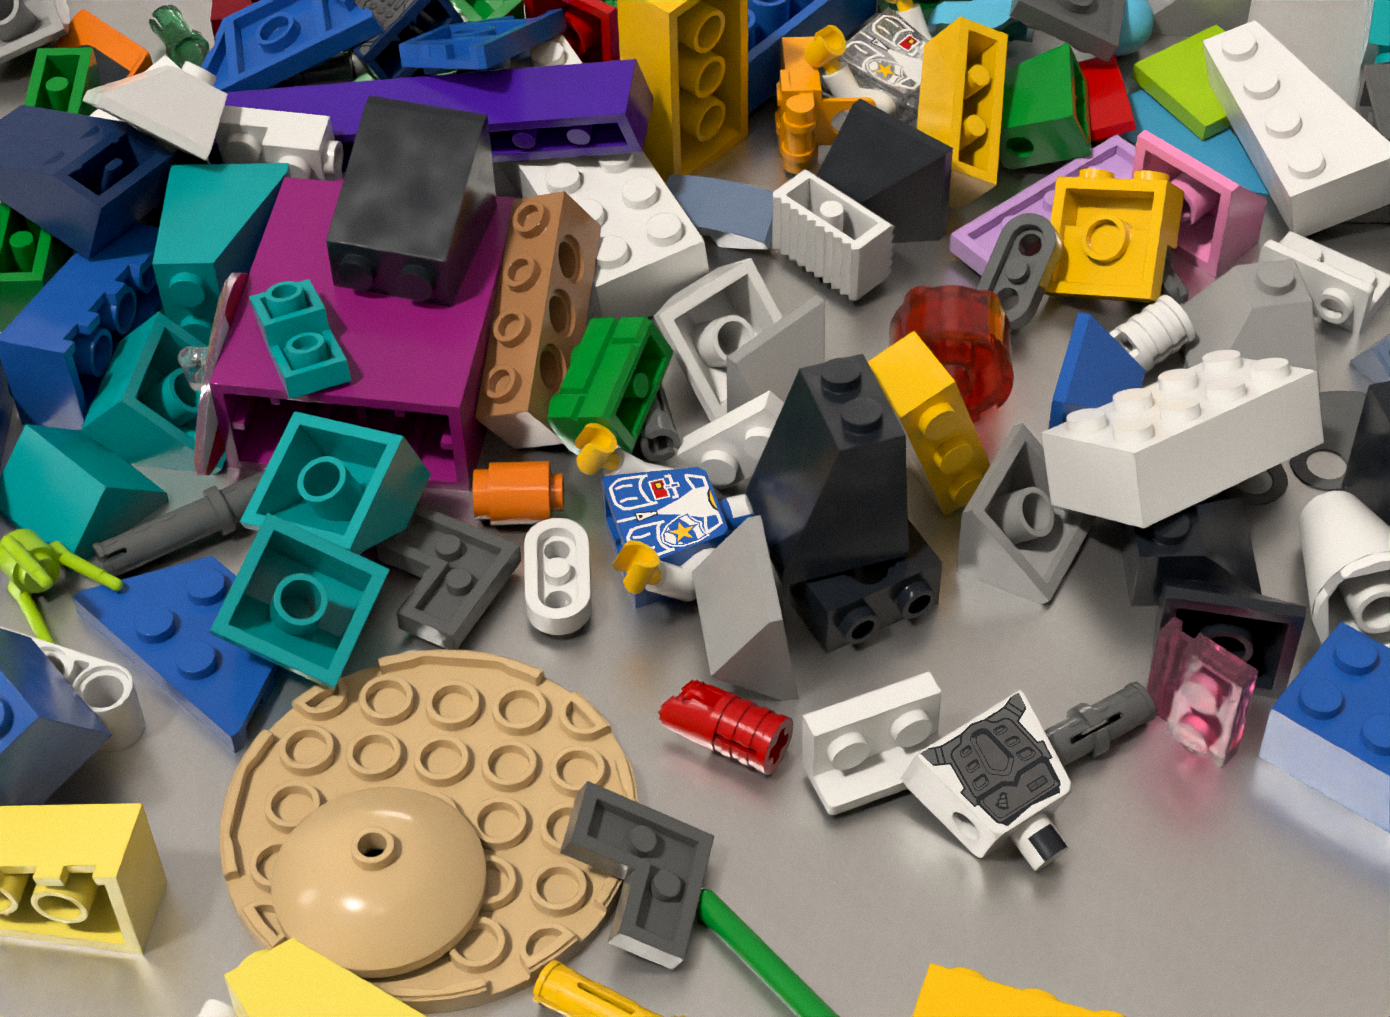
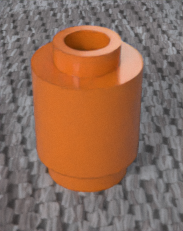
M550 461L490 462L488 469L473 470V510L475 520L490 519L491 526L535 525L543 520L551 519L553 511H564L563 473L552 474Z

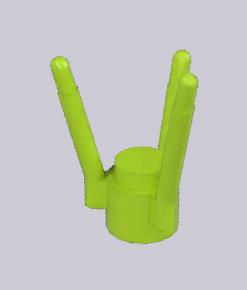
M27 528L17 529L8 533L0 541V570L10 579L7 591L18 602L35 637L56 644L32 598L33 592H44L51 588L59 578L60 566L65 565L113 591H120L123 588V582L102 568L73 554L60 541L47 544L35 531Z

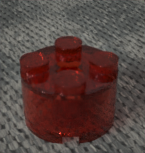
M957 285L933 288L917 286L911 289L905 295L904 303L892 317L889 326V347L915 331L955 380L973 423L980 421V413L990 409L995 404L996 410H998L1010 396L1014 382L1010 323L1005 311L1001 307V300L998 295L988 290H976Z

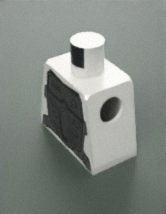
M1021 690L918 752L901 777L905 786L979 858L988 856L1012 840L1033 870L1037 872L1069 849V845L1049 820L1048 816L1055 812L1072 792L1071 781L1028 699Z

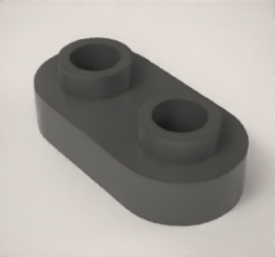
M1035 213L1021 214L1011 219L1003 227L975 293L976 307L983 318L996 329L1012 331L1029 323L1036 314L1061 255L1062 242L1059 233L1044 216ZM1035 242L1041 243V249L1037 254L1025 256V251L1030 244ZM1013 295L1019 296L1018 303L1014 308L1002 310L1005 299Z

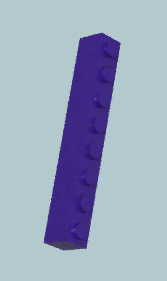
M637 59L225 92L228 94L225 106L330 116L335 141H341L343 145L342 173H346L365 103L370 95L488 115L492 162L643 152L653 103V95ZM215 136L207 159L211 164H223Z

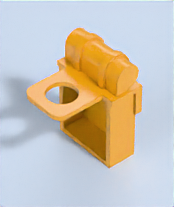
M782 37L780 80L776 84L778 110L775 112V125L779 157L784 158V169L792 174H799L804 170L809 171L811 159L814 156H818L819 145L833 144L839 132L831 124L836 114L841 111L850 110L852 105L859 99L876 107V102L868 97L821 98L822 87L819 68L811 66L804 58L805 47L814 40V37Z

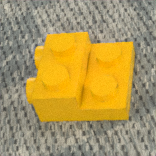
M1092 168L1080 169L1079 177L1057 176L1050 222L1060 235L1062 251L1044 294L1052 297L1155 303V300L1161 294L1167 249H1176L1184 191L1169 182L1170 176L1168 174L1157 171H1135L1133 179L1114 178L1115 174L1110 171Z

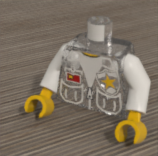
M885 0L888 3L896 4L898 10L895 12L888 7L847 42L841 30L834 25H828L815 33L814 40L805 47L804 58L811 66L815 68L824 67L825 69L822 74L821 98L868 97L876 102L877 108L907 124H910L918 117L924 44L932 39L920 4H913L912 0ZM850 110L842 111V113L847 117Z

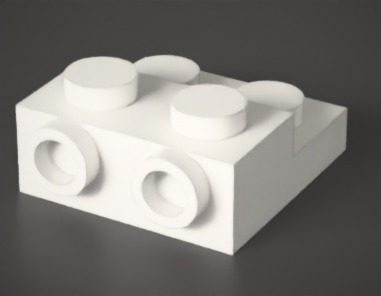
M224 105L215 135L223 164L289 163L292 178L335 181L343 178L341 170L343 164V145L341 141H335L330 116Z

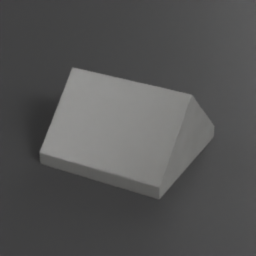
M1023 423L1012 428L962 512L956 572L1033 602L1043 604L1050 602L1097 516L1051 505L1043 446Z
M761 515L748 517L692 571L710 675L722 681L782 701L799 699Z

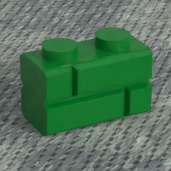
M645 316L621 317L620 321L614 317L591 318L581 342L573 348L570 366L561 384L560 391L550 399L546 422L566 447L576 455H579L582 450L575 446L574 441L585 426L590 423H598L608 428L616 437V449H622L632 454L674 353V350L652 320Z

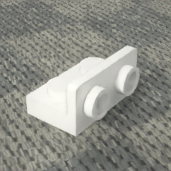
M1289 231L1280 243L1268 240L1261 248L1258 263L1294 259L1312 299L1313 315L1354 334H1361L1390 297L1389 274L1292 231Z
M930 671L803 715L801 764L829 814L836 815L908 789L901 780V777L918 752L941 739L938 734L942 691Z

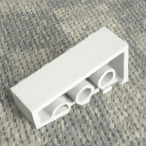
M1254 20L1203 40L1209 85L1290 231L1306 237L1390 204V142L1261 24Z

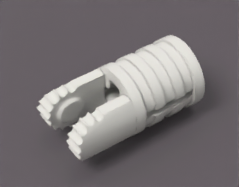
M1162 295L1155 300L1154 304L1148 305L1142 309L1141 313L1135 314L1128 319L1127 323H1122L1109 333L1146 370L1145 373L1153 369L1155 364L1164 361L1169 354H1174L1182 345H1187L1196 337L1195 329L1182 307L1168 295Z

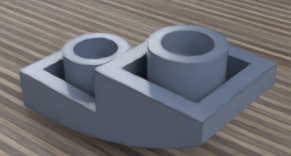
M669 174L666 186L700 235L710 236L722 248L769 249L772 241V191L724 179Z

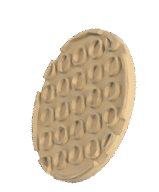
M435 649L411 651L378 658V665L360 670L343 678L340 676L334 690L317 684L291 702L293 708L278 720L269 731L262 730L242 757L224 799L219 840L222 870L236 913L243 927L260 950L272 949L288 940L277 921L272 903L271 878L277 855L289 834L307 815L318 807L337 797L358 790L377 787H400L435 796L458 810L467 819L480 839L487 867L486 895L474 924L451 950L428 965L414 971L390 977L362 978L418 1012L433 1014L482 1006L524 990L536 983L541 971L550 961L556 959L566 964L598 934L618 905L624 880L561 854L560 850L577 792L587 781L638 802V794L631 763L628 758L626 759L622 748L612 734L611 725L579 692H569L559 684L545 678L544 671L515 659L484 652ZM375 850L366 853L364 856L376 857L384 851Z

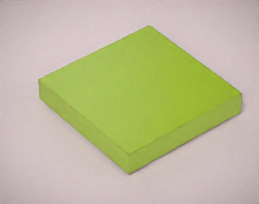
M1217 24L1135 63L1131 77L1202 141L1232 126L1209 85L1203 40L1225 32Z

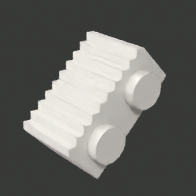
M808 170L802 171L773 192L772 249H781V255H789V260H794L797 266H806V272H814V277H823V283H831V289H837L840 295H848L849 300H858L889 277L893 270L890 268L893 263L890 258L894 253L891 251L894 243L891 242L895 236L892 234L895 228L894 225Z

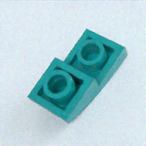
M309 279L300 282H280L268 288L266 292L249 296L251 308L289 399L352 381L347 359L330 330L326 309Z

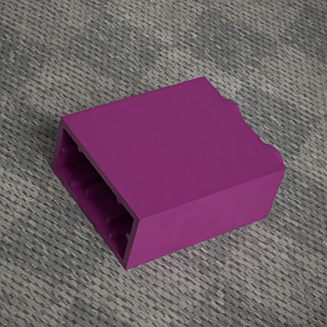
M284 177L209 382L228 467L263 471L267 467L294 411L404 436L431 473L425 488L471 492L473 470L477 469L487 432V427L475 419L512 204L513 200L518 198L496 196L497 208L450 307L334 286L326 238L344 178L335 181ZM309 279L326 309L330 330L347 359L352 381L289 399L251 308L249 296L266 292L268 288L280 282H300Z

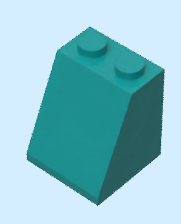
M289 163L171 165L152 265L165 316L211 349L218 348L227 301L233 284L241 273H250L284 177L292 178Z

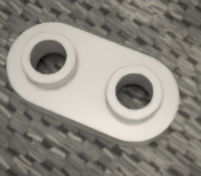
M565 518L543 520L535 524L528 531L524 540L527 616L530 623L541 632L551 635L569 634L580 629L588 621L592 611L588 536L584 528L572 520Z

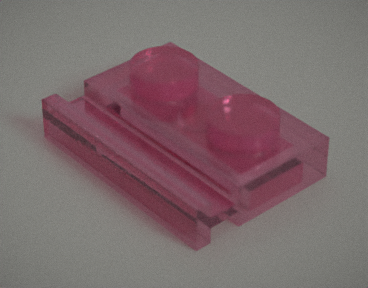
M1174 616L1157 634L1146 690L1153 699L1156 715L1168 722L1166 732L1175 737L1179 744L1190 753L1201 755L1222 769L1238 753L1258 670L1201 633L1195 639L1191 638L1181 631L1183 622Z

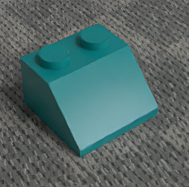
M157 312L119 341L80 431L114 454L119 455L131 465L205 473L203 463L204 439L210 395L209 382L214 371L217 352L161 312ZM225 451L211 474H216L222 469L226 459Z
M294 411L240 523L245 528L259 531L267 513H270L351 552L359 554L406 529L431 473L404 436Z
M267 513L209 634L334 690L390 569Z

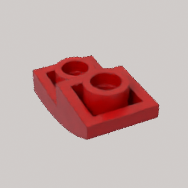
M1115 53L1108 62L1098 57L1078 62L1088 83L1091 142L1100 145L1116 134L1122 138L1124 133L1136 130Z

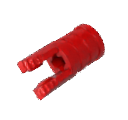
M691 680L681 688L682 692L678 696H672L660 706L661 709L657 712L660 715L658 719L662 721V725L666 726L668 730L674 731L675 734L679 733L682 737L703 745L711 751L720 752L729 759H736L745 766L754 767L757 771L766 775L773 773L781 763L793 734L794 724L792 718L783 714H776L774 710L760 707L757 703L748 699L744 700L741 696L732 692H727L711 684L707 685L704 681Z

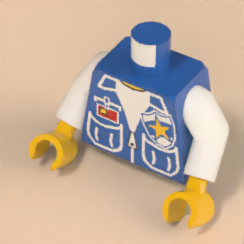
M598 423L587 424L574 441L575 446L582 450L576 458L577 466L581 472L588 475L597 474L603 468L605 477H601L604 520L617 554L612 566L616 571L623 572L625 577L623 584L631 594L635 609L668 597L685 602L693 601L696 598L692 571L748 517H752L746 504L745 494L717 500L705 470L699 467L675 469L644 462L622 449H616V437L608 428Z

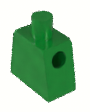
M1069 43L1060 45L1005 70L999 158L1004 167L1017 169L1092 155L1088 83Z

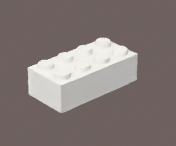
M1218 350L1205 354L1202 357L1203 362L1193 367L1174 369L1161 373L1158 376V382L1145 388H1133L1117 392L1113 395V402L1099 408L1081 409L1069 413L1066 416L1067 422L1041 433L1051 505L1146 528L1324 443L1317 371L1289 366V361L1284 358L1252 360L1241 358L1240 352L1236 350Z

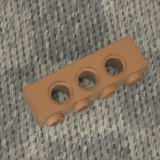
M565 191L514 199L512 204L475 419L514 449L564 444L546 422L548 406L552 396L559 393L561 384L570 366L572 350L581 342L585 333L602 227Z

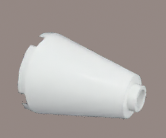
M1329 491L1320 494L1304 507L1299 517L1313 629L1322 645L1337 625L1343 622L1390 648V526L1349 492Z

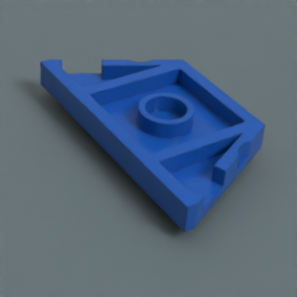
M260 0L223 18L214 37L215 44L207 53L201 68L218 77L213 87L223 92L273 89L281 81L308 68H316L326 62L328 58L384 32L383 26L370 9L366 8L363 10L354 0Z
M547 10V13L536 18L514 19L512 15L440 26L398 44L402 67L423 68L425 75L444 74L458 69L489 71L509 67L510 60L531 56L530 48L567 31L565 10Z
M211 555L121 580L123 588L120 591H113L101 585L79 591L72 596L76 611L81 617L234 753H237L244 747L248 739L246 727L258 704L266 705L276 685V673L282 667L209 634L236 578L235 574Z

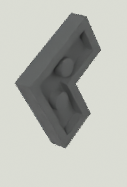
M417 504L405 530L376 544L379 561L422 578L396 612L399 629L449 650L458 649L521 562L519 544L420 504Z
M587 781L577 792L560 853L624 880L608 943L671 970L684 960L714 835Z

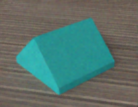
M25 424L0 477V516L16 529L27 528L35 531L47 544L60 541L70 552L87 561L96 555L93 544L101 543L129 531L169 501L167 493L123 458L114 454L82 431ZM62 565V567H64L68 572L72 573L74 571L71 568Z

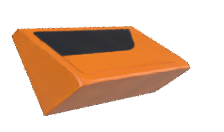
M85 9L80 10L69 23L68 34L59 37L52 47H93L102 85L143 73L153 65L150 53L146 49Z

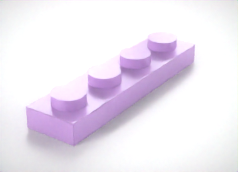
M1116 134L1093 148L1092 155L1076 158L951 233L949 251L982 276L1003 227L1011 219L1021 214L1035 213L1044 216L1049 221L1051 220L1057 176L1079 177L1080 169L1092 168L1110 171L1115 174L1114 178L1131 179L1136 148ZM1035 242L1030 244L1025 251V256H1032L1041 249V243Z

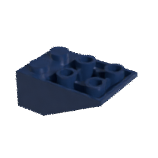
M21 105L0 119V200L89 260L160 205L174 154L127 122Z

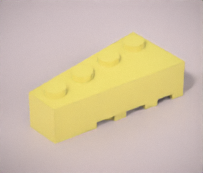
M143 804L0 806V936L143 955L167 885V878Z

